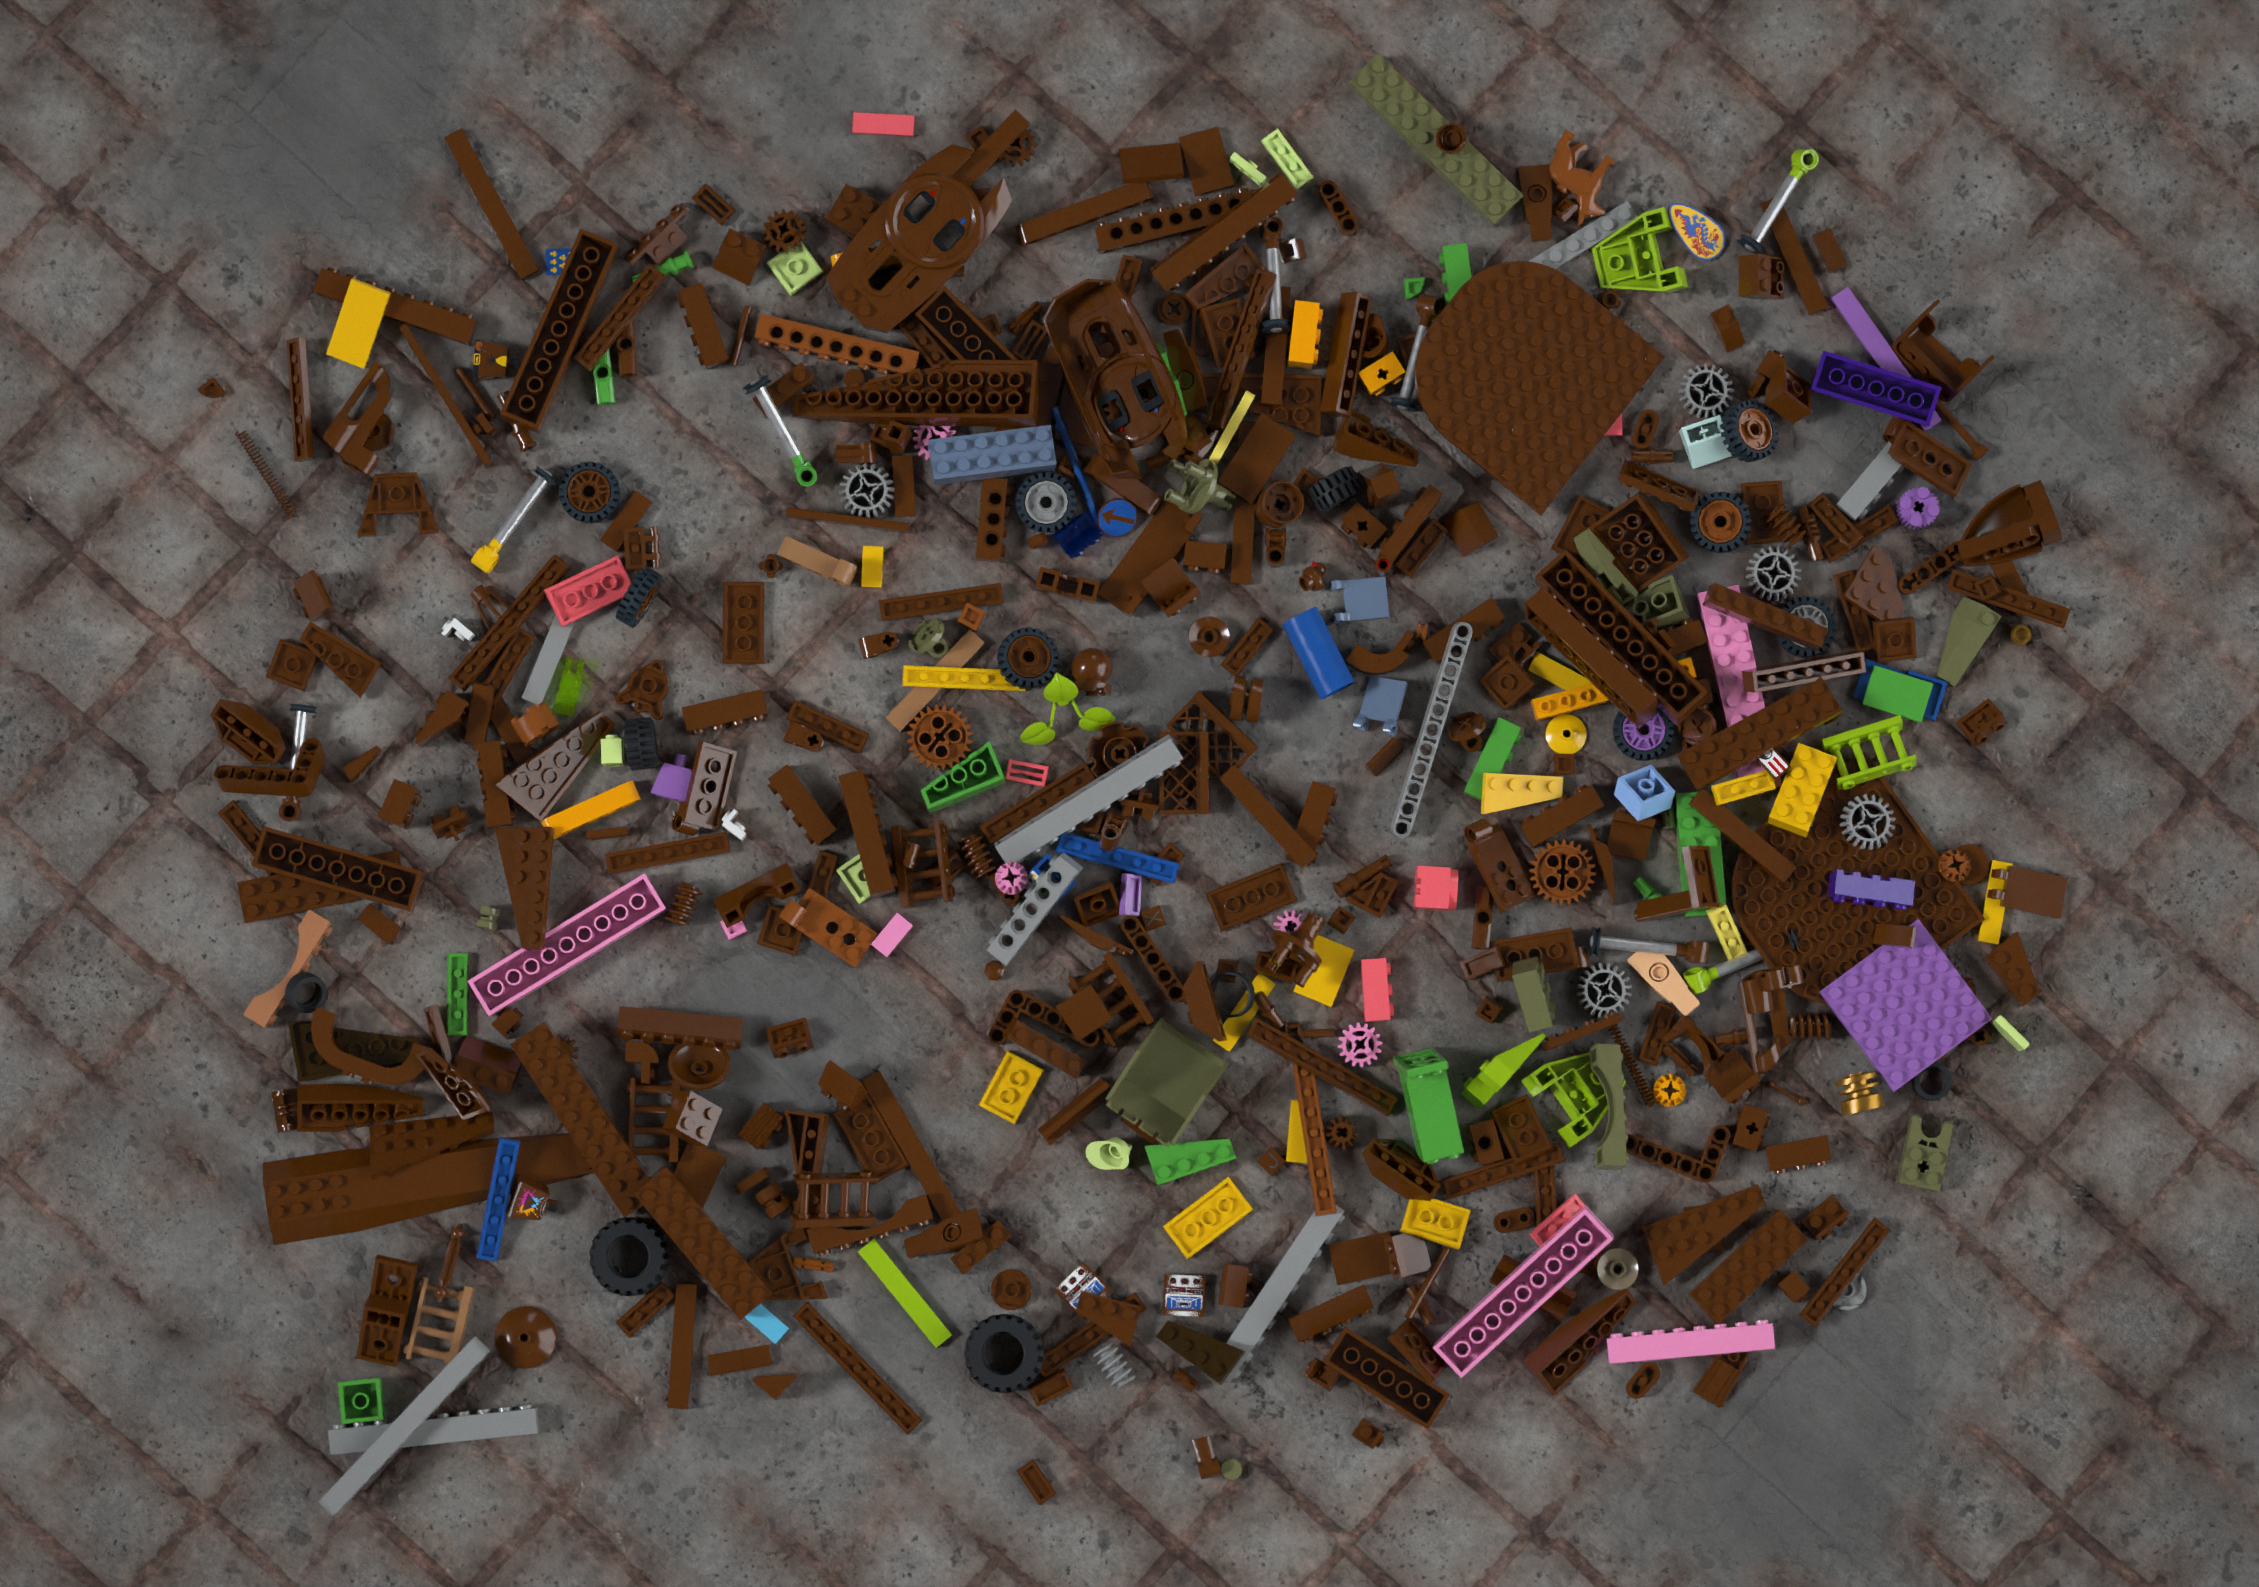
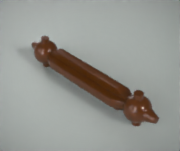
M460 1223L450 1231V1235L453 1238L448 1245L438 1281L439 1287L433 1291L437 1296L438 1303L449 1295V1291L446 1288L452 1278L461 1246L460 1239L466 1235Z

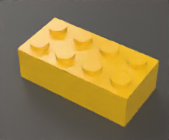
M1798 743L1790 763L1791 768L1787 770L1769 815L1768 823L1807 838L1835 767L1837 757Z

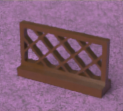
M1201 690L1166 725L1171 732H1178L1172 725L1178 719H1186V732H1193L1189 731V719H1200V731H1203V719H1212L1215 722V731H1209V734H1215V746H1209V748H1215V760H1209V769L1218 778L1222 776L1218 771V763L1230 762L1231 768L1233 762H1238L1235 766L1239 769L1259 749ZM1193 703L1200 708V717H1189V707ZM1186 711V717H1181L1182 714ZM1226 733L1229 736L1230 746H1218V734ZM1189 736L1182 741L1190 750L1194 747L1189 743ZM1232 740L1237 744V746H1232ZM1218 748H1230V760H1218ZM1232 748H1241L1246 755L1241 760H1233Z
M1209 731L1159 732V740L1169 734L1178 742L1176 746L1180 744L1188 752L1180 760L1181 763L1179 764L1188 772L1181 781L1172 774L1177 767L1171 771L1166 769L1165 771L1168 774L1164 777L1163 771V775L1159 777L1160 814H1210ZM1187 736H1196V745L1189 750L1182 741ZM1195 748H1196V756L1192 753V751H1193ZM1189 754L1196 759V766L1191 771L1182 763ZM1169 775L1178 782L1171 791L1164 786V780ZM1189 775L1196 780V787L1192 791L1182 784ZM1180 785L1189 793L1181 802L1172 794ZM1196 789H1197V797L1193 794V792H1194ZM1164 790L1168 793V795L1165 798ZM1191 795L1197 801V810H1188L1182 803ZM1171 796L1178 805L1173 810H1164V801ZM1179 806H1181V807L1184 808L1185 810H1176V809H1177Z
M1100 1078L1037 1130L1048 1144L1052 1145L1106 1101L1105 1098L1111 1090L1110 1086Z

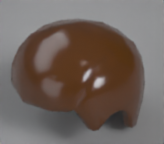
M1449 123L1443 125L1436 133V145L1446 154L1459 153L1466 145V132L1458 124Z

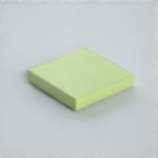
M802 242L801 248L795 246L796 252L788 249V253L785 254L783 250L766 262L790 296L823 273L821 267Z
M858 854L836 869V871L860 904L870 897L860 855Z
M2002 1015L1994 1017L1989 1022L2018 1051L2025 1050L2030 1045Z

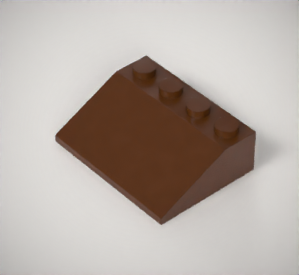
M1641 491L1588 527L1615 557L1613 560L1614 565L1638 592L1689 557L1647 495Z

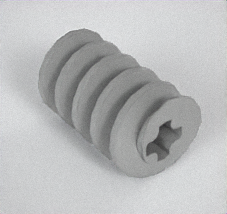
M1111 1343L1096 1352L1093 1357H1101L1098 1365L1105 1364L1102 1372L1109 1371L1110 1373L1106 1378L1114 1379L1110 1384L1111 1387L1118 1385L1119 1388L1136 1376H1128L1131 1368H1123L1127 1361H1119L1123 1355L1122 1353L1115 1354L1118 1346L1111 1347Z

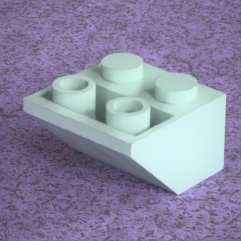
M1720 415L1682 427L1679 430L1692 470L1731 457V452L1727 450L1729 445H1724L1723 443L1726 438L1721 437V432L1724 430L1720 429V425L1723 424Z

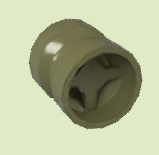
M481 906L479 911L481 916L477 920L476 926L497 930L498 924L496 920L500 916L501 910Z

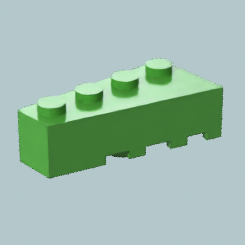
M990 741L921 790L930 814L1006 783Z
M1230 1139L1175 1143L1174 1146L1170 1144L1168 1147L1163 1144L1144 1146L1157 1186L1236 1159Z

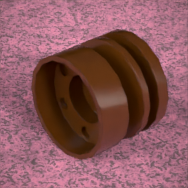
M1286 481L1275 482L1262 490L1255 502V512L1258 519L1264 525L1271 528H1282L1295 521L1301 515L1304 508V497L1300 489L1293 483ZM1274 504H1280L1281 508H1274Z

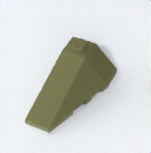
M1673 575L1653 582L1641 595H1637L1633 598L1632 602L1624 607L1642 626L1647 621L1656 618L1659 621L1657 629L1670 627L1690 619L1685 599Z

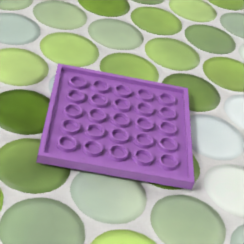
M1919 919L1909 925L1917 927L1913 948L1882 945L1819 991L1892 1092L1899 1089L1992 1020L1989 1013Z

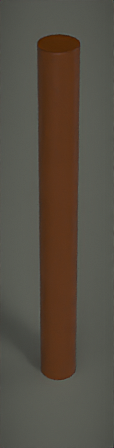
M1444 1246L1406 1312L1405 1317L1407 1319H1413L1449 1256L1450 1248Z

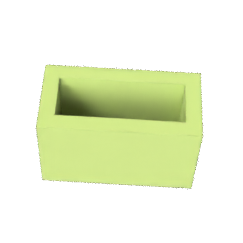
M606 735V739H601V764L604 767H625V742L618 735Z

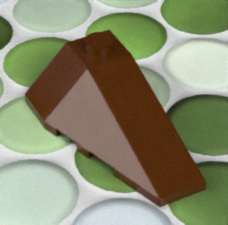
M1352 410L1351 416L1342 417L1334 439V451L1356 459L1411 467L1417 466L1419 452L1399 438L1393 439L1386 433V429L1383 427L1378 429L1369 423L1371 419Z

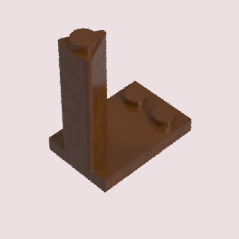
M1709 846L1682 847V861L1685 864L1689 890L1639 901L1637 909L1634 911V917L1637 922H1647L1706 908L1719 907Z

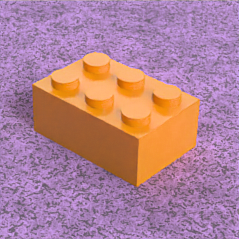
M1295 300L1287 367L1312 370L1313 364L1317 365L1319 349H1315V344L1319 345L1321 329H1317V324L1321 325L1323 309H1319L1320 303Z

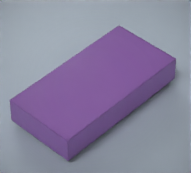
M1121 874L1119 915L1140 916L1142 875Z

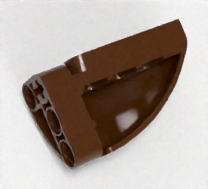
M2041 480L2027 484L2022 488L2018 484L2007 489L1988 502L1977 513L1965 530L1958 546L1964 566L1989 565L2042 552V542L2044 546L2062 540L2058 521Z

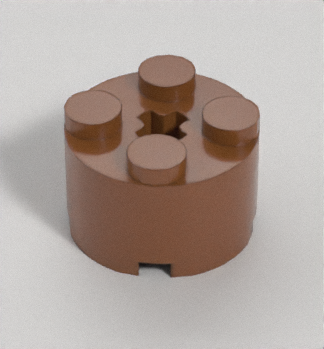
M545 701L537 706L536 704L530 706L525 710L526 714L523 716L519 715L510 721L525 747L536 743L535 740L548 736L560 725Z

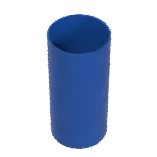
M1317 607L1311 608L1282 624L1320 700L1355 683Z

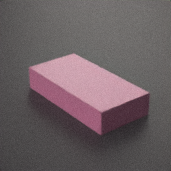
M896 913L871 945L888 957L913 925Z

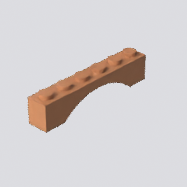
M308 910L298 926L299 947L291 970L274 988L254 997L244 1012V1016L264 1028L273 1026L278 1018L276 1015L279 1008L283 1009L287 1004L285 989L289 980L296 974L307 972L311 965L309 960L313 955L316 956L322 947L319 944L323 938H328L333 928H331V925L333 923L312 910Z

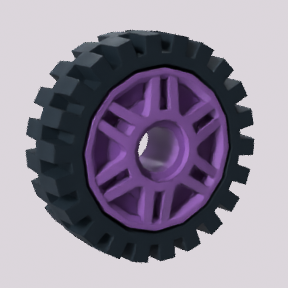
M1658 707L1657 714L1644 724L1649 730L1647 735H1641L1638 732V728L1621 711L1618 712L1613 723L1612 732L1614 742L1624 755L1631 759L1647 761L1660 756L1668 749L1674 735V723Z

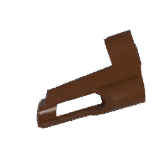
M379 363L371 366L322 437L343 457V463L366 476L370 475L380 458L364 448L363 445L391 400L389 392L391 381L386 369ZM372 381L377 388L378 394L361 418L354 420L348 416V413Z
M1799 963L1775 966L1767 970H1758L1745 976L1738 983L1754 1072L1761 1074L1768 1072L1780 1058L1781 1051L1790 1044L1785 988L1790 989L1793 985L1804 984ZM1770 1011L1774 1042L1768 1050L1759 1054L1754 1014Z

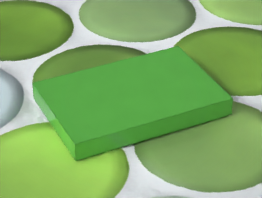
M1874 665L1862 705L1896 716L1901 715L1902 718L1922 723L1933 683Z

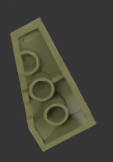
M1963 597L1952 614L1937 677L1955 687L2002 616L1983 604Z

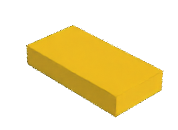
M863 546L861 587L882 588L884 547Z

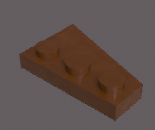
M1081 1291L1076 1311L1131 1347L1141 1307Z

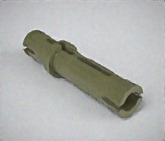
M1668 767L1655 768L1670 785ZM1673 802L1671 808L1668 809L1669 817H1667V810L1662 811L1664 830L1676 828L1675 805H1673Z

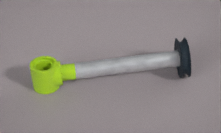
M1798 149L1792 154V169L1750 237L1741 234V239L1737 240L1743 248L1753 254H1762V251H1766L1760 242L1803 174L1806 175L1809 170L1815 168L1818 164L1819 157L1814 150ZM1805 155L1807 157L1806 163L1803 162V157Z
M1791 928V930L1788 933L1792 935V937L1788 935V938L1795 952L1796 945L1799 946V944ZM1752 950L1709 969L1704 967L1690 968L1683 973L1689 991L1692 994H1699L1709 988L1712 980L1763 959L1756 950Z

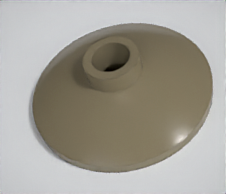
M1620 1248L1611 1249L1600 1257L1597 1274L1600 1281L1606 1287L1622 1290L1631 1286L1638 1276V1263L1629 1251ZM1615 1265H1619L1621 1267V1271L1619 1273H1615L1613 1271Z

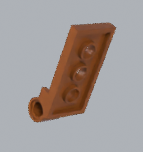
M808 888L798 904L789 900L778 916L854 968L878 934L810 888ZM829 922H835L838 925L836 933L830 934L827 932L826 926ZM852 933L854 935L855 941L852 945L844 943L843 937L845 934Z

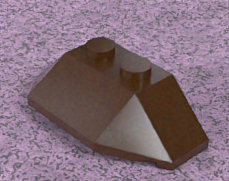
M220 699L210 714L220 738L253 764L275 765L286 749L279 728L247 704Z
M1198 961L1183 986L1184 992H1182L1184 1004H1188L1190 1011L1187 1013L1189 1022L1194 1025V1028L1217 1041H1226L1227 1037L1205 961Z
M1372 1138L1362 1153L1371 1175L1405 1199L1431 1201L1441 1186L1440 1182L1437 1181L1431 1164L1423 1162L1416 1153L1397 1140Z

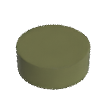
M1228 1459L1222 1464L1221 1472L1226 1479L1234 1480L1241 1475L1242 1467L1237 1460Z

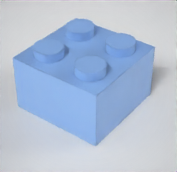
M1652 765L1619 777L1614 792L1616 798L1637 821L1670 809L1675 790Z

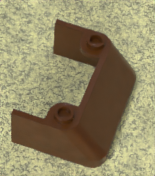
M1937 299L1893 342L1892 350L1921 381L1942 387L1938 398L1941 401L1949 402L1995 357L1991 355L1981 366L1972 358H1966L1959 363L1932 335L1937 328V323L1929 313L1940 303Z

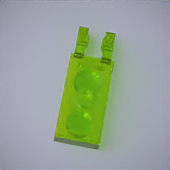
M567 657L553 712L574 717L583 679L584 660H579L577 673L574 675L569 674L570 667L572 666V657Z

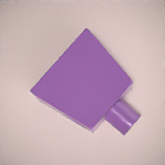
M676 753L673 765L663 764L651 790L652 795L679 802L685 801L692 774V769L685 768L688 756Z

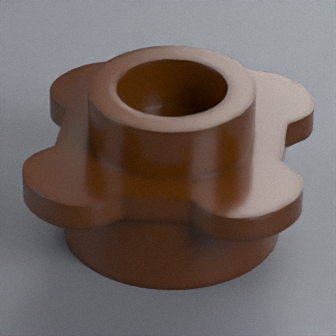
M1611 289L1606 293L1602 292L1598 296L1602 305L1608 310L1612 308L1618 309L1621 306V301L1618 300L1617 296L1618 292L1615 289Z
M768 554L767 558L759 563V569L764 570L768 578H774L775 573L783 569V563L778 562L774 554Z

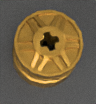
M1864 1071L1844 1076V1078L1834 1082L1835 1087L1845 1085L1846 1090L1837 1092V1095H1847L1848 1097L1847 1100L1840 1103L1843 1116L1885 1106L1882 1093H1872L1871 1090L1880 1085L1879 1082L1871 1084L1869 1082V1079L1878 1077L1877 1072Z

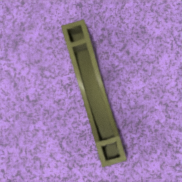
M1596 1044L1589 1049L1590 1068L1599 1079L1608 1104L1606 1131L1595 1149L1596 1169L1621 1170L1627 1166L1629 1161V1154L1626 1152L1628 1140L1627 1132H1625L1626 1112L1624 1111L1623 1104L1625 1102V1092L1622 1087L1624 1073L1621 1070L1623 1053L1620 1051V1045Z

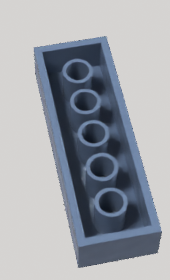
M1051 425L928 440L933 485L1054 471L1056 468Z

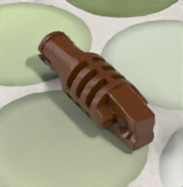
M1807 505L1798 507L1801 518H1797V522L1801 523L1799 530H1806L1802 540L1808 547L1811 562L1820 561L1824 557L1819 544L1821 536L1814 514H1809Z

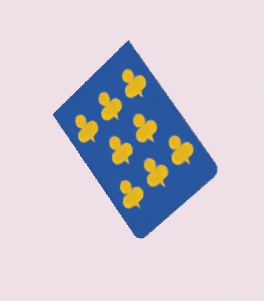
M572 248L546 249V275L561 274Z

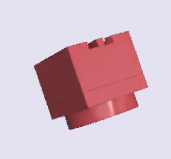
M1417 866L1415 870L1413 910L1456 911L1458 869Z

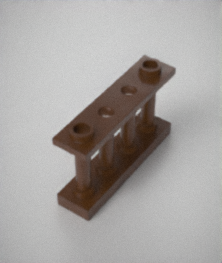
M934 820V827L908 831L902 825L891 826L900 907L915 908L914 903L916 900L943 897V902H954L955 888L951 883L946 841L948 828L944 824V820ZM936 835L937 848L919 850L916 859L938 856L939 868L913 872L901 866L902 862L900 860L904 858L909 839ZM937 876L941 878V889L919 892L913 890L912 882L916 879Z
M1109 951L1103 955L1105 959L1102 961L1103 964L1076 981L1070 976L1068 978L1070 982L1067 985L1072 993L1075 994L1088 982L1104 972L1112 970L1116 976L1113 979L1114 981L1097 991L1096 994L1102 999L1117 988L1119 990L1123 988L1127 993L1124 996L1125 999L1107 1009L1111 1017L1129 1005L1130 1007L1134 1005L1138 1011L1135 1017L1108 1033L1104 1025L1100 1027L1103 1035H1101L1102 1040L1106 1046L1111 1045L1114 1048L1116 1046L1113 1041L1114 1039L1139 1023L1143 1024L1145 1022L1148 1026L1154 1022V1019Z
M631 1078V1082H627V1095H630L629 1147L635 1155L666 1156V1158H669V1162H679L680 1138L666 1131L663 1127L635 1126V1113L667 1114L668 1116L677 1092L682 1091V1086L674 1079L668 1085H637V1078ZM636 1093L668 1094V1096H671V1104H668V1106L636 1105ZM635 1134L666 1135L670 1137V1146L634 1147Z
M863 1169L860 1172L819 1174L802 1171L799 1174H793L794 1181L797 1185H801L800 1211L798 1214H791V1223L795 1228L876 1225L877 1217L872 1211L868 1210L870 1182H878L879 1179L872 1170ZM841 1183L840 1210L830 1213L828 1211L829 1184ZM850 1183H861V1202L858 1212H850L848 1210ZM809 1184H821L820 1211L818 1213L808 1212Z

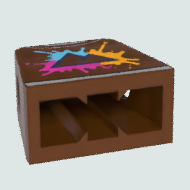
M518 1174L508 1202L507 1217L541 1220L544 1210L556 1212L558 1201L549 1199V1188L546 1185Z

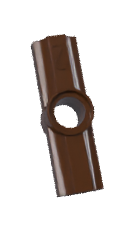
M633 318L617 338L620 377L625 378L638 376L637 345ZM625 342L632 343L631 348L627 350L622 349V345Z
M1484 886L1476 888L1471 948L1476 950H1488L1490 945L1494 898L1489 888ZM1478 914H1486L1488 922L1480 923L1477 919Z

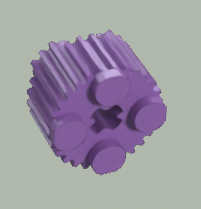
M1913 487L1899 498L1900 500L1896 506L1898 508L1896 516L1902 521L1901 524H1905V527L1909 526V529L1912 527L1913 530L1916 528L1917 530H1923L1936 520L1940 510V505L1937 504L1939 500H1936L1937 496L1934 497V493L1931 494V490L1928 488L1916 487L1914 489ZM1915 504L1921 506V513L1914 511Z

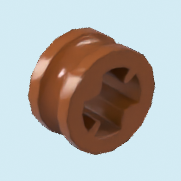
M1418 621L1415 635L1416 640L1418 638H1422L1423 641L1426 640L1428 623L1421 624Z

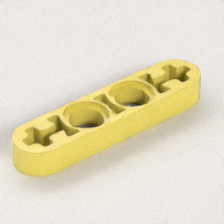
M1247 390L1209 458L1216 465H1218L1255 397L1254 394Z

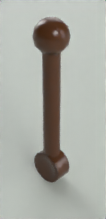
M1773 1080L1767 1082L1769 1088H1774L1791 1097L1799 1105L1806 1104L1805 1098H1799L1777 1086Z

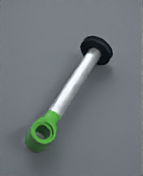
M768 375L752 381L743 388L747 391L745 395L752 392L755 393L795 466L793 470L798 482L803 486H812L817 480L816 470L809 460L804 459L765 387L772 380H769ZM803 471H811L812 477L809 480L802 479L801 473Z

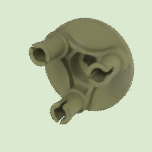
M1175 459L1171 460L1174 465L1169 463L1168 471L1181 476L1184 484L1181 494L1173 489H1168L1164 496L1166 501L1177 505L1179 509L1188 514L1198 512L1206 503H1211L1223 510L1232 508L1233 505L1224 501V497L1235 500L1236 495L1217 484L1218 469L1215 462L1203 459L1198 464L1188 461L1185 465Z

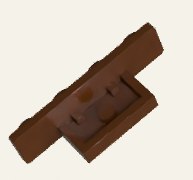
M683 203L672 207L670 214L665 219L659 220L655 228L650 233H646L636 247H632L627 251L624 260L632 266L644 253H647L658 266L661 265L688 239L675 223L689 211V208Z

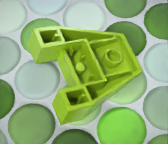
M1662 207L1644 212L1592 248L1601 288L1672 293L1689 288L1684 268L1679 266L1666 270L1663 268L1656 234L1673 229L1669 219L1668 208Z
M1542 1033L1495 1056L1491 1061L1487 1059L1479 1068L1481 1072L1474 1079L1470 1076L1462 1085L1465 1089L1460 1094L1480 1110L1492 1095L1497 1093L1546 1035Z
M1590 1052L1546 1063L1521 1080L1532 1097L1549 1087L1571 1118V1122L1557 1131L1568 1148L1591 1134L1608 1110L1604 1089L1590 1068ZM1625 1080L1622 1083V1087L1627 1083Z

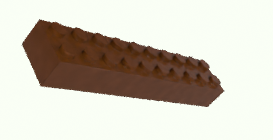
M583 229L579 230L500 412L501 419L537 434L540 433L619 251L617 243Z
M1566 549L1535 576V584L1540 589L1544 587L1547 591H1552L1556 595L1557 601L1561 605L1565 604L1571 610V615L1575 619L1579 618L1582 620L1586 629L1590 633L1594 632L1600 639V643L1604 647L1608 646L1613 651L1615 658L1624 661L1629 668L1628 670L1633 675L1637 674L1642 679V684L1647 689L1651 688L1657 694V707L1676 726L1707 700L1708 691Z
M547 1021L541 1023L511 1043L510 1046L623 1217L625 1218L643 1206L634 1195L633 1190L650 1176L629 1147L627 1141Z

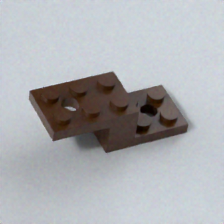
M377 1254L371 1291L364 1306L357 1359L397 1367L404 1327L410 1316L418 1263ZM395 1275L396 1277H398L399 1281L393 1282L390 1280L389 1276ZM381 1340L384 1342L385 1346L380 1347L375 1343V1341Z

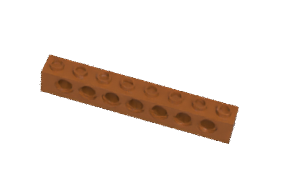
M761 313L754 336L758 344L770 347V344H773L783 351L794 349L798 350V354L804 356L815 354L818 355V359L829 361L831 358L838 360L837 363L846 366L852 363L858 365L857 368L869 371L870 368L877 369V373L883 375L912 372V370L917 369L920 357L918 351ZM781 329L783 335L780 338L772 337L773 330ZM794 334H801L803 336L802 341L799 343H794L791 339ZM816 338L823 341L819 348H814L811 345L812 341ZM835 343L843 346L842 350L838 353L831 350L832 345ZM854 348H860L862 355L857 358L853 357L851 351ZM874 353H880L882 359L879 362H873L871 356ZM893 358H900L902 364L899 367H893L891 360Z

